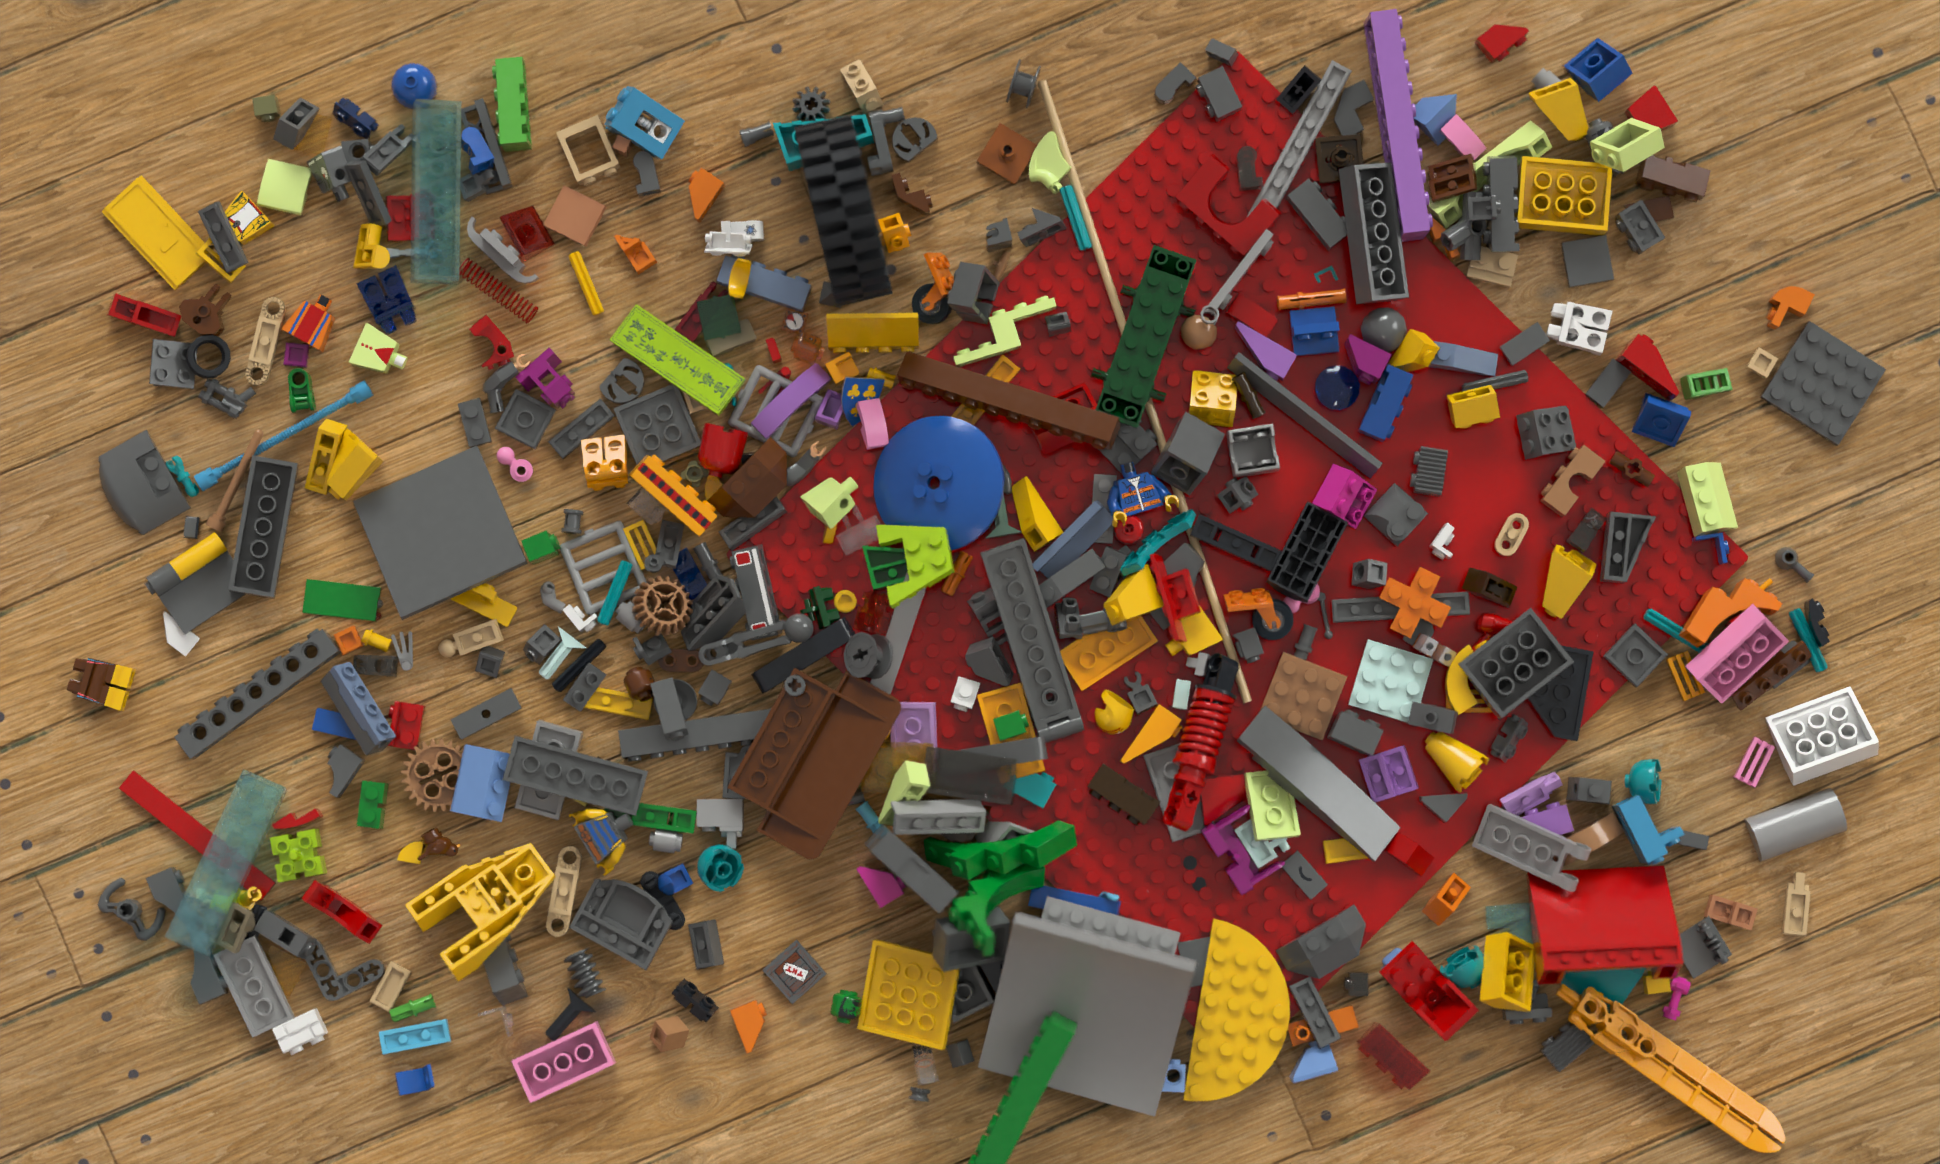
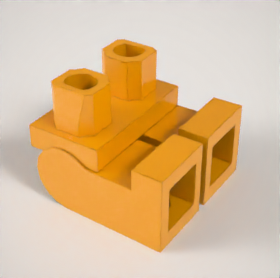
M625 435L604 437L605 454L602 438L581 440L587 487L593 488L594 491L613 485L616 488H624L628 484ZM614 442L621 444V446L609 447ZM590 445H596L599 447L597 449L587 450V447H589Z

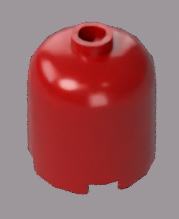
M705 423L698 453L699 464L704 469L709 470V475L722 478L723 474L735 473L741 463L748 433L736 429H729L728 432L723 431V426Z

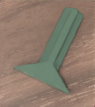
M1003 494L1000 509L994 519L995 529L985 539L1022 533L1009 526Z

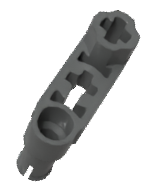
M902 106L886 111L880 109L869 112L878 155L867 157L871 176L894 172L884 127H886L885 124L905 120Z

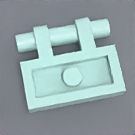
M1251 819L1234 829V832L1258 869L1278 857L1273 849L1279 845L1283 853L1291 848L1286 841L1288 838L1274 839L1271 842L1268 840L1255 841Z

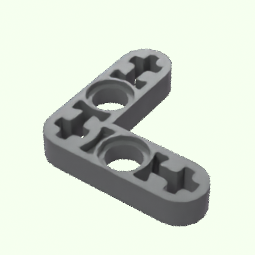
M318 940L315 942V946L319 948L316 950L318 958L323 955L324 960L317 961L313 965L312 960H316L314 954L307 956L305 959L323 996L329 1001L339 1000L380 979L385 973L383 962L378 959H372L338 976L323 944ZM322 963L329 967V973L325 977H321L317 973V967ZM373 963L374 966L379 965L378 975L376 976L374 973L367 975L366 977L369 980L365 982V977L360 969L363 968V972L371 969L370 964ZM352 973L360 977V983L355 987L348 983V977ZM334 976L335 980H331V983L334 987H339L336 997L333 994H328L330 986L328 983L323 985V980Z

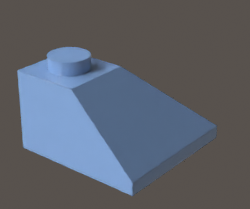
M1316 1041L1309 1042L1310 1047L1304 1048L1289 1076L1290 1081L1296 1083L1338 1071L1330 1045L1319 1049Z

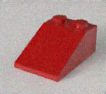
M1637 334L1629 341L1616 361L1666 400L1671 401L1680 392L1657 347L1653 345L1654 341L1645 334L1642 336Z

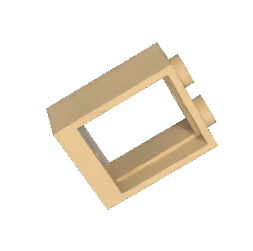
M598 115L556 132L579 185L588 186L595 183L596 178L600 176L609 177L617 173L620 165ZM598 129L611 161L580 174L567 142Z

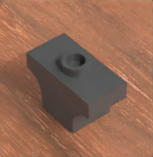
M1412 702L1408 724L1454 734L1458 711L1432 704Z

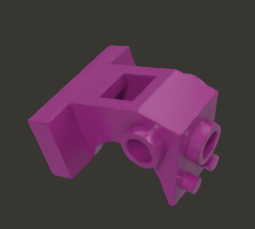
M550 347L515 377L528 392L535 385H538L543 391L541 394L542 398L549 405L554 403L557 408L561 407L563 409L569 401L575 399L573 396L575 393L570 388L573 383L565 374L560 377L554 370L562 361ZM551 373L555 379L545 387L540 381Z

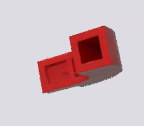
M316 880L313 881L301 898L309 905L336 920L354 936L368 944L371 943L383 926L345 896Z

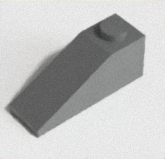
M1093 548L1039 585L1046 608L1058 602L1105 568V565Z

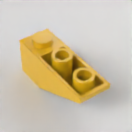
M1027 476L1012 486V494L1022 534L1035 552L1051 543L1063 531Z

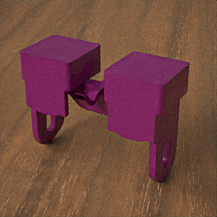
M1246 805L1217 823H1210L1200 830L1217 857L1224 853L1232 856L1235 862L1225 867L1224 870L1241 895L1252 890L1254 884L1285 864V861H1278L1258 872L1257 866L1250 859L1240 840L1236 838L1230 823L1246 814L1250 809V805Z

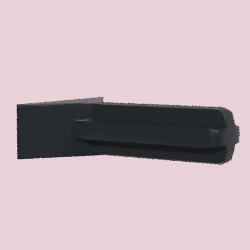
M569 987L568 992L571 1003L545 1031V1034L553 1041L557 1040L581 1011L596 1012Z

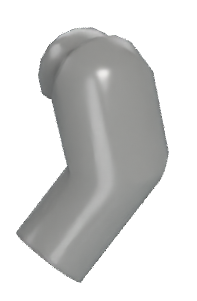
M549 581L545 582L540 588L542 603L561 614L566 604L556 599L554 584Z

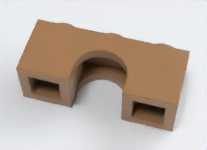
M1585 445L1579 449L1575 447L1568 456L1570 462L1566 467L1562 465L1554 475L1557 478L1552 485L1548 483L1541 492L1543 498L1540 502L1561 517L1567 514L1579 498L1569 488L1570 478L1573 475H1580L1590 481L1605 463L1604 459Z

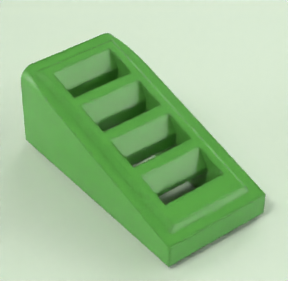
M1727 368L1686 375L1680 379L1685 400L1733 390ZM1717 375H1720L1722 387H1719ZM1708 377L1711 378L1713 389L1710 387ZM1699 379L1702 380L1704 390H1701Z

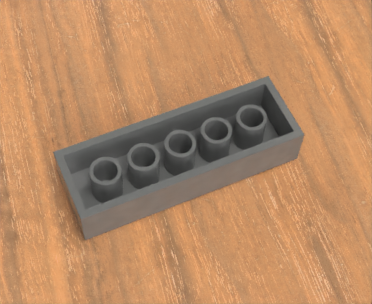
M1391 162L1352 165L1339 169L1356 304L1389 302L1409 298Z
M252 455L228 588L230 592L275 599L298 463Z

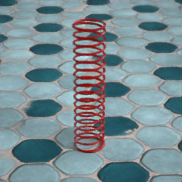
M467 258L462 263V265L457 271V275H462L463 279L467 277V282L471 281V285L475 284V287H479L480 291L484 290V294L488 293V297L492 296L493 300L497 299L496 302H501V306L505 305V309H509V312L514 311V315L518 314V318H522V321H526V324L533 319V317L538 311L537 306L533 308L530 315L524 320L526 313L532 307L533 303H531L526 309L525 313L519 317L521 311L527 305L528 300H526L521 309L515 314L517 307L522 303L524 297L520 299L517 306L511 311L513 304L517 301L520 294H518L513 300L512 304L509 307H507L508 302L516 293V291H513L508 300L502 305L504 298L509 294L511 288H509L505 293L504 297L500 301H498L500 295L506 289L507 284L502 288L499 295L496 298H494L495 293L501 287L503 281L500 282L495 291L491 295H489L490 291L496 285L499 279L497 278L492 284L491 288L487 292H485L487 286L493 280L494 275L489 279L486 286L481 289L482 284L486 281V279L490 275V272L486 274L482 282L477 286V282L484 275L486 269H484L479 275L478 279L474 283H472L474 277L481 270V266L476 270L473 277L468 280L469 275L476 268L477 263L473 265L468 275H466L465 277L464 274L467 271V269L471 266L473 260L470 261V258ZM468 260L464 268L461 270L464 263Z

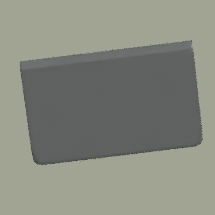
M716 920L688 924L696 969L724 964Z

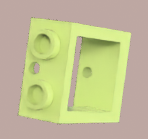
M1633 118L1626 120L1590 141L1591 155L1594 162L1622 172L1665 148L1659 127Z

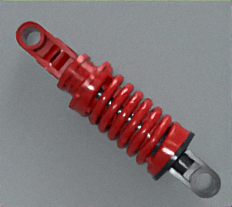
M1215 653L1211 656L1203 684H1195L1194 702L1190 705L1189 718L1186 719V727L1183 728L1184 735L1180 738L1181 744L1178 745V751L1172 761L1178 766L1177 774H1174V783L1163 814V821L1165 824L1183 832L1189 830L1193 824L1201 791L1205 786L1204 780L1206 775H1214L1215 773L1214 769L1217 760L1214 757L1219 755V751L1215 748L1221 747L1222 744L1218 740L1224 738V734L1221 732L1226 731L1224 724L1229 721V718L1223 714L1231 713L1230 708L1233 707L1234 701L1237 698L1236 695L1231 693L1239 669L1238 662L1220 653Z

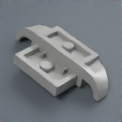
M473 217L470 218L467 226L469 237L507 275L520 283H533L539 279L535 274L530 277L522 275L521 273L526 266L518 258L520 253L511 245L506 247L501 242L503 237L494 229L490 232L485 228L478 235L474 228L476 220Z

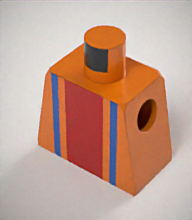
M320 294L315 305L306 301L302 302L282 327V330L323 353L335 321L332 315L326 313L332 300Z

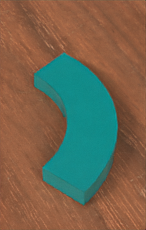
M1189 509L1167 521L1169 524L1164 526L1159 532L1154 530L1142 540L1143 545L1136 552L1132 551L1121 566V573L1126 576L1142 570L1151 554L1155 553L1174 536L1190 529L1196 517L1193 509Z

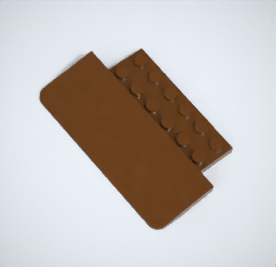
M794 668L791 675H798L803 678L806 684L804 692L800 696H791L783 687L727 788L768 810L757 829L758 832L804 858L812 860L818 858L825 848L900 714L901 703L894 696L861 678L852 676L848 671L845 672L836 690ZM793 679V683L789 684V687L793 689V692H797V688H801V684L797 682V679Z

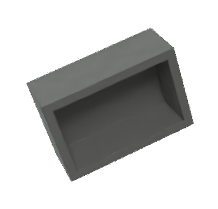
M999 906L995 907L986 920L987 925L995 935L993 955L984 956L981 950L975 946L972 936L966 930L958 931L954 923L950 922L949 916L936 919L932 956L943 972L1005 960L1010 921Z

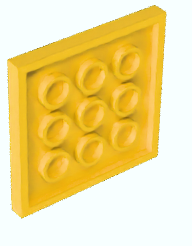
M878 939L873 940L857 1029L944 1050L946 1048L960 969L943 972L933 958L932 952Z

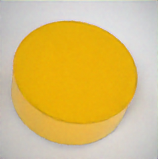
M842 590L836 594L834 605L839 612L849 613L856 607L857 599L851 591Z

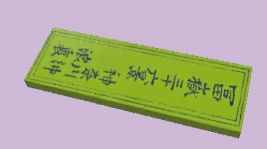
M637 304L610 339L614 345L718 416L721 415L746 381L744 377Z

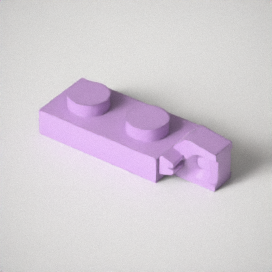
M1552 772L1504 796L1500 801L1504 810L1518 816L1524 813V811L1548 800L1552 791L1563 784L1559 776Z

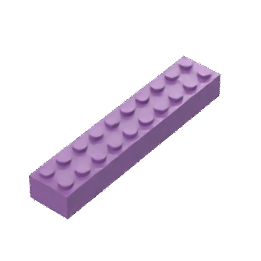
M1397 9L1370 12L1364 22V30L1384 162H1391L1401 240L1404 242L1424 239L1430 228L1433 227L1432 215L1428 214L1427 211L1429 194L1424 191L1423 184L1426 183L1425 170H1421L1420 161L1423 160L1421 147L1418 148L1417 145L1419 128L1417 125H1414L1413 117H1416V108L1414 103L1411 104L1410 95L1413 94L1411 81L1408 82L1407 79L1409 62L1408 59H1404L1403 51H1406V42L1404 37L1401 38L1400 29L1403 28L1401 15L1398 16Z

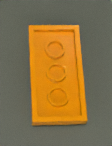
M1142 616L1127 620V628L1117 632L1103 631L1084 635L1082 639H1077L1060 651L1066 669L1081 691L1158 642Z
M1021 683L977 695L990 745L1036 737ZM1018 710L1020 714L1025 713L1029 727L1025 728L1026 733L1000 741L993 719ZM1037 760L997 767L1000 781L1003 783L1043 772L1045 768L1043 761Z

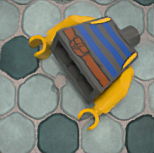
M585 809L569 814V817L573 816L576 823L572 826L575 828L595 864H598L596 867L602 866L605 869L603 875L606 876L613 871L614 866L619 862L626 848L624 842L628 840V837L624 830L633 825L630 816L626 813L616 818L613 812L607 813L603 809Z

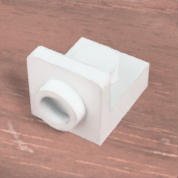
M1449 523L1443 525L1429 546L1433 549L1432 553L1442 560L1444 558L1450 559L1453 555L1442 547L1443 545L1448 546L1455 536L1452 533L1455 527Z
M569 604L563 609L564 613L580 632L584 630L589 632L597 625L596 620L598 616L595 613L584 621L585 615L578 606L573 608Z
M959 676L950 703L954 704V708L967 712L968 708L972 709L980 683Z

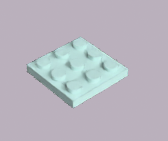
M1368 639L1348 705L1408 723L1412 702L1421 703L1433 659Z

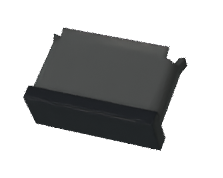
M186 516L184 538L198 539L200 517Z

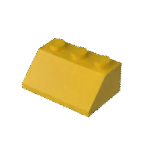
M1509 932L1486 935L1480 990L1481 1002L1499 1009L1531 1011L1535 966L1533 944Z

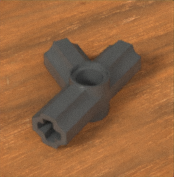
M1468 192L1463 194L1462 217L1458 220V223L1441 233V243L1448 251H1453L1461 246L1460 260H1480L1481 239L1486 231L1487 223L1485 220L1469 221L1468 198L1484 197V192Z

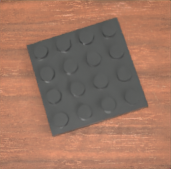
M1808 321L1760 398L1838 446L1886 369L1811 321Z

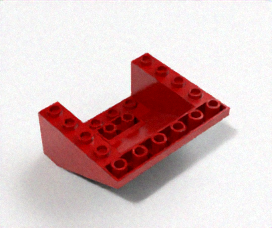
M1664 865L1561 870L1562 873L1570 874L1579 879L1574 892L1565 890L1558 885L1527 872L1537 985L1560 984L1565 973L1568 971L1651 968L1652 979H1670L1677 976L1683 965L1682 947Z

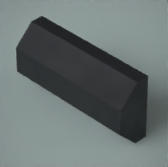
M1307 502L1266 582L1277 592L1294 600L1307 603L1348 522Z

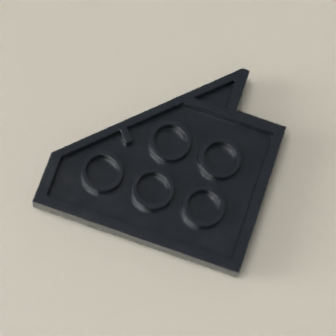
M1562 646L1574 661L1573 664L1534 693L1528 700L1554 737L1578 741L1594 651Z

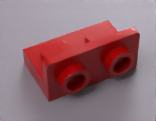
M395 701V704L390 706L389 718L392 719L391 729L396 737L388 746L415 750V746L418 747L425 709L424 705Z

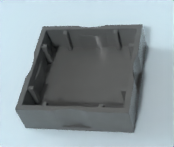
M881 824L864 843L876 857L938 913L958 894L947 881L884 824Z

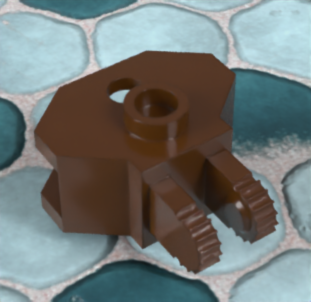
M215 284L205 297L185 299L179 306L182 321L202 336L215 335L219 337L224 331L221 317L224 312L222 310L232 295L227 292L216 305L211 303L221 288L218 284Z

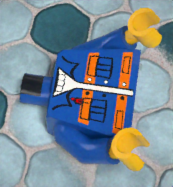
M1133 462L1120 465L1124 478L1113 481V486L1110 488L1107 505L1113 517V527L1117 526V520H1121L1123 526H1125L1127 516L1162 506L1163 502H1165V508L1168 512H1171L1170 503L1176 504L1179 508L1178 498L1171 495L1166 486L1154 475L1148 472L1137 474Z

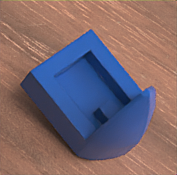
M683 863L661 874L658 878V888L666 895H672L693 884Z

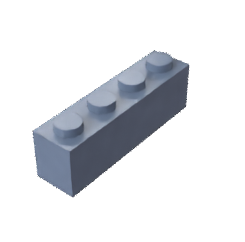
M733 254L731 257L725 255L717 283L728 287L734 262L738 258H745L734 256ZM753 261L745 293L803 313L812 289L811 284H808L809 280L800 276H796L795 279L786 276L787 272L779 269H774V271L765 269L766 265Z

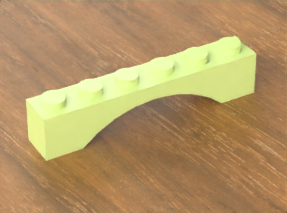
M1530 120L1475 162L1477 190L1472 192H1478L1487 183V176L1483 175V162H1487V156H1515L1517 158V165L1521 164L1522 156L1541 157L1552 148L1545 131ZM1463 194L1434 203L1432 198H1429V205H1427L1429 213L1445 229L1462 217Z

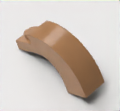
M1611 812L1567 837V839L1589 846L1592 852L1622 834L1624 830L1614 812ZM1568 854L1564 865H1568L1578 858ZM1553 856L1554 861H1558V856Z

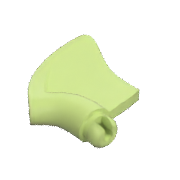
M1048 132L1035 148L1030 160L1029 178L1031 182L1038 181L1043 183L1048 190L1051 189L1052 193L1057 194L1060 192V188L1063 187L1059 183L1060 180L1072 167L1061 154L1055 132Z

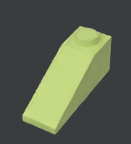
M905 761L893 778L878 819L879 824L893 826L894 811L891 807V801H919L930 787L926 764Z

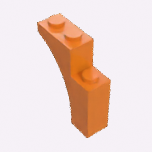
M1744 578L1739 581L1729 597L1722 589L1712 587L1705 591L1679 633V636L1698 648L1705 644L1713 630L1724 619L1743 613L1751 604H1754L1762 614L1772 615L1780 609L1783 603L1778 601L1774 594L1759 588L1758 583L1751 579Z

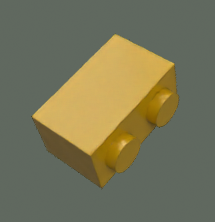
M1491 385L1447 395L1451 421L1456 428H1468L1472 424L1480 422L1489 423L1496 418H1500L1496 392Z

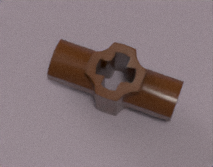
M1618 451L1614 453L1609 461L1611 465L1622 471L1623 478L1626 480L1633 478L1645 487H1648L1655 477L1654 474L1642 467V461L1637 458L1631 460ZM1634 464L1636 466L1634 470L1637 472L1630 474L1627 466Z

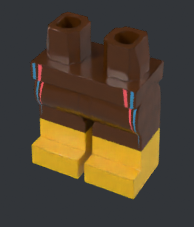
M76 658L73 670L82 672L83 677L81 681L70 679L67 690L76 694L78 698L124 711L129 691L107 686V683L131 689L136 669L88 658V660Z

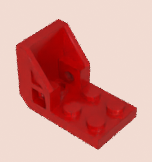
M1413 941L1379 972L1415 1014L1445 1042L1479 1011L1447 977L1441 974L1438 968Z

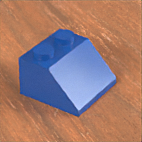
M1596 38L1564 65L1566 71L1585 93L1598 102L1633 74L1624 55L1599 38Z

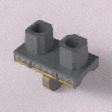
M1063 598L1062 603H1055L1054 606L1059 639L1070 637L1082 639L1083 633L1077 600L1075 598Z

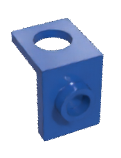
M1723 532L1692 538V542L1714 538L1719 565L1728 563L1726 554H1729V546L1727 540L1724 541Z
M430 1064L423 1068L395 1073L399 1096L428 1091L435 1087Z

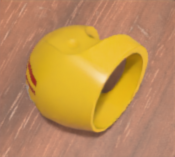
M1106 689L1101 694L1102 699L1106 703L1105 710L1096 708L1095 722L1102 731L1108 734H1119L1129 727L1134 708L1123 698Z

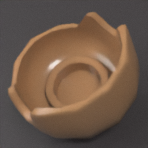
M1200 315L1186 318L1181 325L1180 335L1185 344L1190 348L1206 349L1212 346L1216 340V326L1205 324L1201 320Z

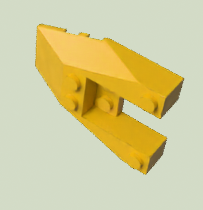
M531 843L505 851L503 855L494 858L487 857L481 859L482 862L467 866V864L463 865L405 904L423 933L460 907L465 909L478 927L440 953V956L458 982L478 969L510 934L555 879V875Z

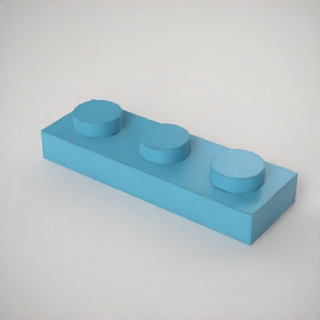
M447 1019L379 1032L382 1054L451 1041Z

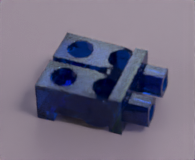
M396 265L378 273L387 295H385L376 275L356 283L376 324L381 326L387 335L398 330L393 320L401 316L406 326L417 322L414 312L416 307L402 278L400 269Z

